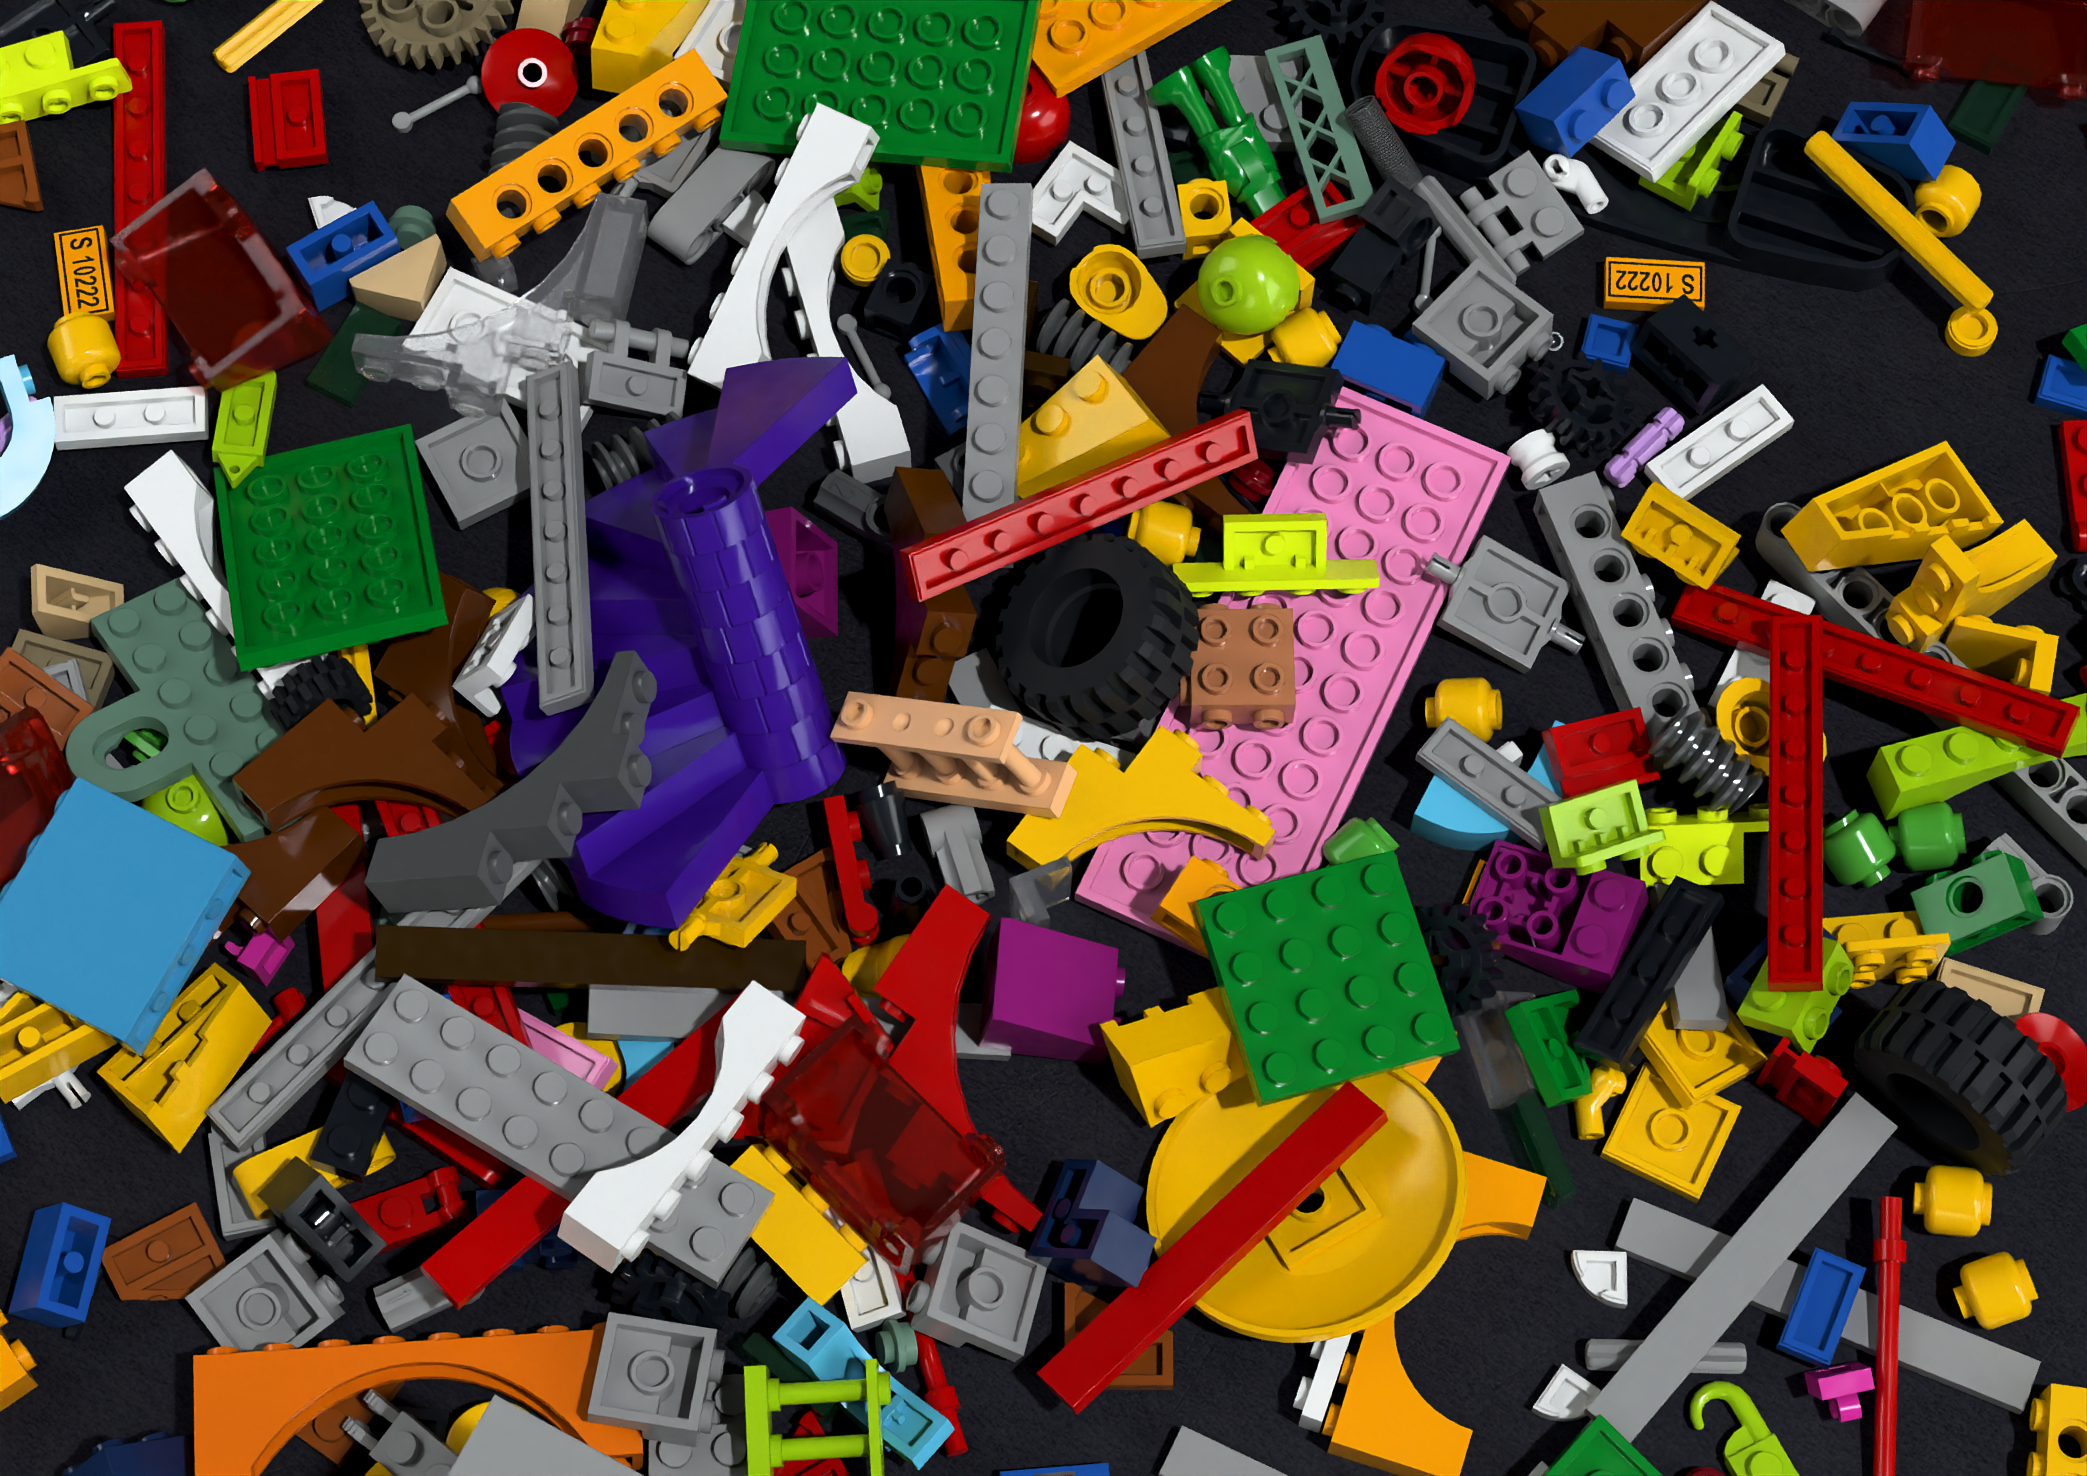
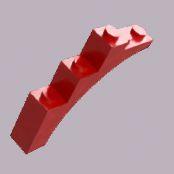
M946 884L873 988V990L883 996L878 1004L883 1010L902 1023H905L909 1015L916 1019L880 1071V1074L890 1080L884 1089L910 1107L916 1099L923 1103L886 1157L896 1163L891 1172L912 1188L918 1190L922 1183L930 1188H935L946 1172L952 1176L947 1186L973 1204L978 1196L996 1207L991 1217L1015 1234H1018L1022 1227L1030 1232H1034L1041 1222L1044 1212L1013 1186L988 1154L969 1116L958 1075L955 1034L960 993L973 953L994 917Z

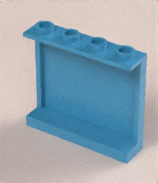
M77 777L71 788L65 790L58 798L54 808V816L44 832L36 836L29 845L26 861L15 879L10 880L0 893V980L114 1038L124 1048L141 1056L250 876L251 871L235 854Z

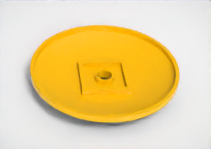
M1400 1068L1351 1082L1386 1112L1388 1121L1312 1192L1324 1197V1202L1318 1210L1304 1213L1295 1208L1204 1294L1193 1307L1216 1323L1242 1335L1282 1343H1307L1334 1339L1366 1329L1404 1307L1427 1286L1446 1261L1456 1242L1464 1218L1468 1184L1463 1150L1454 1125L1440 1102L1418 1079ZM1246 1073L1230 1082L1223 1090L1207 1095L1177 1115L1158 1146L1147 1185V1222L1149 1233L1157 1238L1154 1249L1158 1259L1344 1084L1258 1107Z

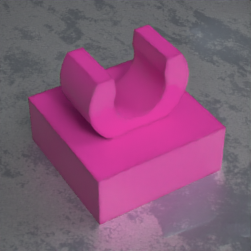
M241 921L240 924L243 929L253 935L252 939L244 947H239L233 942L227 941L225 948L240 964L249 978L267 987L296 944L290 935L280 943L267 930L261 936H258Z
M1858 1361L1830 1366L1827 1370L1821 1368L1804 1372L1808 1393L1822 1401L1828 1399L1832 1418H1839L1840 1422L1862 1418V1410L1857 1393L1875 1389L1871 1367Z

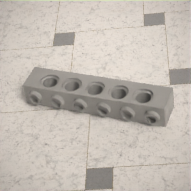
M1593 471L1539 489L1533 511L1562 578L1572 584L1569 595L1619 711L1637 707L1641 708L1650 743H1652L1660 729L1672 718L1659 715L1653 708L1655 704H1667L1676 713L1684 706L1691 704L1686 716L1696 711H1701L1706 717L1701 730L1712 726L1713 723L1708 711L1704 707L1698 708L1692 691H1694V681L1689 667L1685 662L1679 663L1672 647L1675 645L1672 628L1666 618H1659L1653 602H1655V592L1651 580L1646 573H1639L1633 559L1636 557V550L1632 547L1630 541L1620 536L1623 530L1620 529L1614 516L1617 513V507L1608 486L1602 487L1596 472ZM1589 527L1595 530L1599 536L1596 538H1585L1576 529ZM1602 570L1609 571L1617 577L1618 581L1604 582L1595 573ZM1621 614L1628 615L1637 622V625L1633 627L1622 626L1614 617ZM1647 659L1656 666L1657 670L1652 672L1642 671L1635 666L1633 661ZM1666 749L1659 751L1651 758L1655 772L1666 770L1663 767L1669 753Z

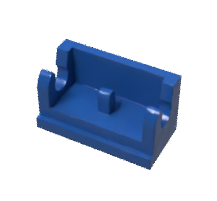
M942 322L916 335L908 342L912 351L904 355V361L949 438L953 440L967 433L972 349L960 330L944 332Z

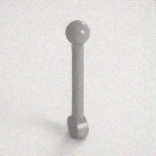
M477 75L469 77L466 85L410 114L406 112L395 114L392 119L394 129L399 133H407L412 129L413 122L470 93L480 94L483 92L481 77Z
M1441 224L1426 242L1420 294L1412 304L1414 312L1418 315H1421L1434 302L1429 293L1436 238L1442 233Z
M851 314L840 316L837 321L838 331L840 334L848 336L873 386V390L889 400L891 389L881 382L856 333V318Z

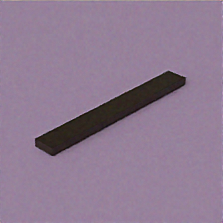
M377 925L374 982L398 983L405 973L422 984L739 994L754 980L776 996L798 997L806 982V940L753 939L745 948H741L735 945H727L711 937H697L687 950L680 951V947L675 949L671 945L669 935Z

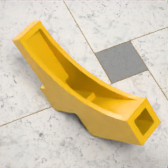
M2025 518L1995 538L1965 552H1962L1953 540L1945 534L1929 546L1911 585L1893 598L1885 615V619L1888 621V628L1899 643L1903 645L1908 644L1912 650L1922 653L1947 635L1956 616L1981 615L1990 617L2045 578L2058 556Z
M1160 725L1124 773L1119 770L1121 767L1120 763L1107 751L1098 747L1092 751L1081 743L1067 761L1078 773L1060 818L1026 814L1008 837L1006 843L1007 855L1049 884L1061 870L1084 853L1106 842L1124 836L1156 831L1200 834L1225 841L1261 861L1274 844L1276 830L1270 827L1272 821L1262 811L1252 805H1247L1243 808L1228 797L1230 794L1229 790L1221 782L1209 775H1205L1203 778L1197 775L1202 767L1203 754L1198 751L1200 746L1192 737L1178 729H1175L1172 733Z

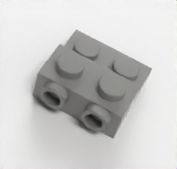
M1476 258L1412 323V334L1450 362V373L1488 400L1496 391L1504 395L1515 386L1521 376V370L1518 368L1529 357L1534 361H1538L1547 353L1554 340L1551 336L1554 315L1480 259Z
M953 1219L937 1233L931 1232L921 1249L920 1262L928 1266L924 1280H917L907 1298L906 1310L914 1313L910 1328L957 1348L968 1342L1016 1362L1024 1356L1047 1268L1027 1257L1028 1250Z
M281 1227L268 1234L185 1297L221 1347H235L240 1352L262 1351L264 1346L273 1343H288L294 1345L295 1349H299L345 1314L339 1305L344 1301V1296L339 1286L327 1275H323L321 1278L316 1275L307 1263V1260L312 1257L311 1251L293 1232L286 1235Z
M609 1312L587 1413L588 1422L642 1430V1439L697 1448L699 1434H710L713 1425L716 1401L706 1400L709 1383H720L723 1373L726 1351L716 1349L717 1329Z
M744 1374L722 1375L720 1383H709L706 1400L716 1401L713 1425L710 1434H699L697 1448L649 1440V1476H748Z

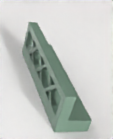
M1321 35L1265 50V58L1320 225L1356 215L1361 221L1362 219L1359 214L1373 198L1374 193L1354 133L1343 116L1346 109ZM1304 56L1307 73L1301 82L1282 74L1280 62ZM1287 88L1295 91L1291 98ZM1303 95L1318 103L1321 114L1315 124L1296 116L1295 108ZM1301 130L1309 133L1305 141ZM1317 137L1331 143L1335 156L1329 166L1309 156L1308 151ZM1315 172L1323 175L1319 182ZM1332 179L1345 185L1349 201L1326 207L1322 193L1329 181Z

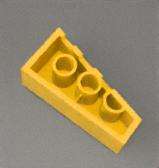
M1944 441L1813 498L1780 531L1807 570L1814 572L1924 559L1929 546L1945 534L1953 540L1962 552L1979 546L2004 521L1948 442Z

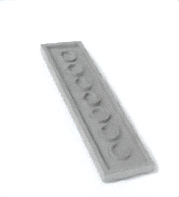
M405 973L344 1057V1067L571 1203L596 1172L622 1167L650 1156L678 1137L676 1134ZM713 1157L705 1172L696 1182L688 1178L680 1187L678 1192L682 1194V1197L671 1215L664 1222L656 1218L646 1232L650 1234V1238L645 1247L717 1289L773 1203L775 1193Z

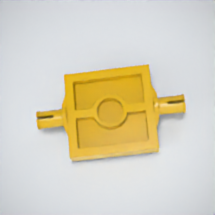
M763 842L750 856H734L681 926L669 934L671 945L675 949L680 947V951H685L698 936L705 935L720 940L727 945L745 948L796 896L797 878L774 871L768 867L778 858L776 847L771 843L767 846V842Z

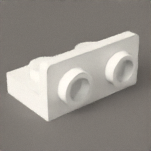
M530 594L517 600L492 617L452 686L487 717L496 715L501 709L505 700L500 686L514 673L517 664L513 660L517 653L524 649L536 635V627L533 626L536 622L535 599Z

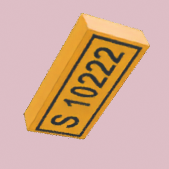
M103 225L54 233L64 316L72 312L87 311L91 315H97L106 321L115 320L114 288L107 235Z
M1606 257L1604 263L1603 309L1659 312L1685 294L1701 310H1704L1705 262Z

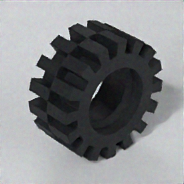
M327 655L325 662L322 661L320 656L312 658L311 666L307 668L303 663L297 665L295 668L298 673L294 676L286 673L281 678L284 686H275L272 691L275 698L269 699V706L272 709L270 712L284 734L327 698H330L341 710L347 706L353 709L364 723L366 720L362 715H370L372 707L369 703L373 702L369 689L353 665L344 657L338 660L335 655Z

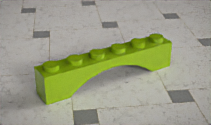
M2087 693L2061 699V701L2080 707V717L2061 758L2087 755ZM1959 726L1880 747L1866 777L1885 820L1898 817L1903 810L1934 802H1944L1961 792L2001 775L2060 758L1966 726Z

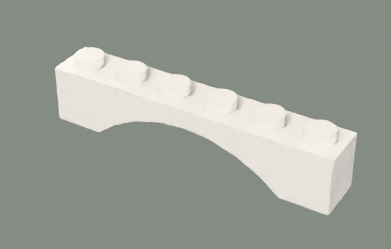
M820 103L817 104L813 114L807 113L804 116L796 134V140L799 143L791 159L785 158L776 173L774 183L777 188L769 204L765 202L761 205L755 216L753 230L756 232L748 248L743 247L734 259L731 268V274L734 277L726 293L721 292L711 307L709 318L712 320V323L705 337H699L690 350L688 364L691 366L687 373L694 379L721 392L726 368L772 360L767 340L766 307L770 283L779 258L794 232L814 210L835 194L859 183L880 139L871 126Z
M831 197L811 213L794 232L782 252L785 254L788 267L781 268L788 297L797 295L801 310L794 311L798 333L801 340L810 338L814 353L807 354V357H845L838 345L830 321V300L836 276L842 266L841 253L845 246V234L834 197ZM849 364L858 393L826 422L827 427L836 425L840 440L833 442L839 470L849 469L850 476L864 484L893 476L895 466L911 468L910 447L897 406L877 394L856 374Z
M171 449L124 487L135 502V505L129 510L147 532L154 529L160 536V539L154 543L156 548L173 567L179 563L186 573L180 577V580L191 595L199 602L203 598L206 599L211 609L205 614L214 627L224 637L230 633L234 638L228 584L217 553L215 523L218 503L193 469ZM234 645V646L231 648V650H232V652L234 653V655L236 656V649H235V645ZM329 653L320 655L323 662H325L327 655H330ZM309 656L278 663L268 668H257V671L263 677V680L257 686L268 700L275 698L272 691L275 686H284L281 678L286 673L294 676L298 673L295 668L297 665L303 663L307 668L311 666V659L318 656Z
M752 980L722 1017L714 1042L716 1072L713 1092L698 1117L675 1140L652 1155L622 1167L596 1172L564 1211L557 1236L611 1274L624 1258L630 1262L634 1261L650 1238V1234L646 1232L656 1218L664 1222L678 1205L682 1194L678 1192L680 1187L688 1178L696 1182L702 1176L713 1159L714 1155L709 1152L719 1139L727 1143L734 1136L744 1120V1116L740 1113L749 1101L756 1105L759 1104L775 1080L771 1073L779 1063L788 1067L798 1055L805 1042L799 1035L806 1015Z

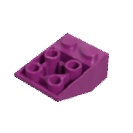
M1496 839L1472 900L1470 915L1484 913L1487 918L1482 928L1485 931H1498V937L1491 942L1494 949L1504 950L1505 955L1566 984L1603 994L1640 935L1651 905L1646 884L1643 880L1607 870L1586 875H1576L1574 868H1553L1551 857L1548 853Z

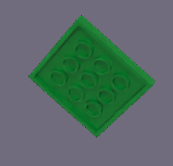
M1394 850L1198 900L1193 905V910L1258 1107L1335 1087L1349 1081L1353 1082L1449 1056L1461 1049Z

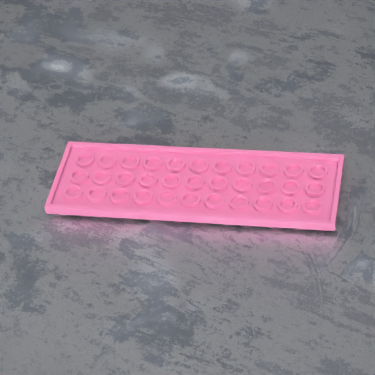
M1342 386L1335 407L1359 409L1361 411V424H1358L1359 428L1357 430L1339 427L1328 428V431L1322 438L1312 465L1287 461L1262 514L1325 513L1327 519L1326 560H1376L1380 576L1379 587L1367 588L1366 591L1358 594H1346L1337 589H1316L1314 593L1308 595H1295L1288 593L1286 590H1265L1261 595L1243 596L1235 591H1223L1218 604H1224L1229 609H1250L1253 605L1260 603L1276 604L1281 609L1293 608L1296 695L1293 723H1284L1282 727L1276 729H1259L1254 727L1253 724H1232L1231 727L1221 730L1206 729L1201 724H1190L1189 706H1180L1178 693L1172 701H1169L1156 728L1157 730L1162 725L1172 733L1175 729L1181 730L1200 746L1198 751L1203 754L1201 770L1197 775L1201 778L1205 775L1215 778L1229 790L1230 794L1228 797L1243 808L1247 805H1252L1267 815L1272 821L1270 827L1276 830L1273 846L1260 861L1246 851L1225 841L1200 834L1156 831L1124 836L1098 846L1075 893L1076 901L1207 959L1209 958L1151 920L1150 917L1193 855L1200 860L1206 858L1221 865L1228 872V879L1243 889L1320 869L1325 858L1322 853V847L1337 832L1449 595L1450 584L1428 572L1426 573L1424 571L1425 567L1435 552L1459 567L1463 565L1511 461V457Z

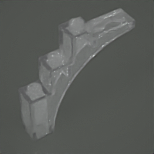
M597 192L586 225L565 258L540 284L518 300L476 322L429 334L384 336L356 333L351 353L357 373H361L366 378L377 382H389L391 379L411 382L417 388L426 391H437L440 388L446 389L450 408L456 409L460 414L472 418H481L484 415L499 417L513 364H517L527 371L537 373L564 363L575 320H581L588 326H590L593 319L610 323L613 318L626 321L649 227L646 200Z

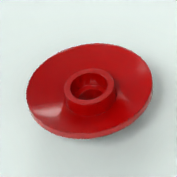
M521 28L504 34L491 45L482 63V88L488 102L499 114L500 104L522 102L537 107L558 118L570 106L578 88V68L571 51L559 38L544 30ZM526 66H535L540 71V80L537 82L527 81L523 76V69Z
M2033 1012L2014 1022L2017 1025L2016 1028L2025 1036H2029L2038 1045V1050L2044 1056H2048L2055 1065V1073L2062 1076L2065 1083V1091L2067 1092V1110L2065 1112H2071L2083 1106L2087 1102V1047L2081 1037L2067 1023L2047 1013Z

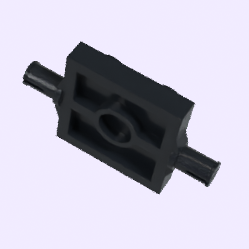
M24 0L0 16V48L63 30L69 40L74 69L111 59L110 49L97 34L94 22L112 10L117 9L114 0H92L84 6H81L74 0Z
M1248 359L1241 380L1234 386L1231 392L1220 393L1203 390L1201 392L1202 396L1199 397V408L1201 411L1220 412L1225 415L1240 408L1250 412L1258 458L1312 465L1322 438L1328 431V428L1339 427L1357 430L1359 428L1358 424H1361V411L1359 409L1335 407L1345 381L1339 369Z

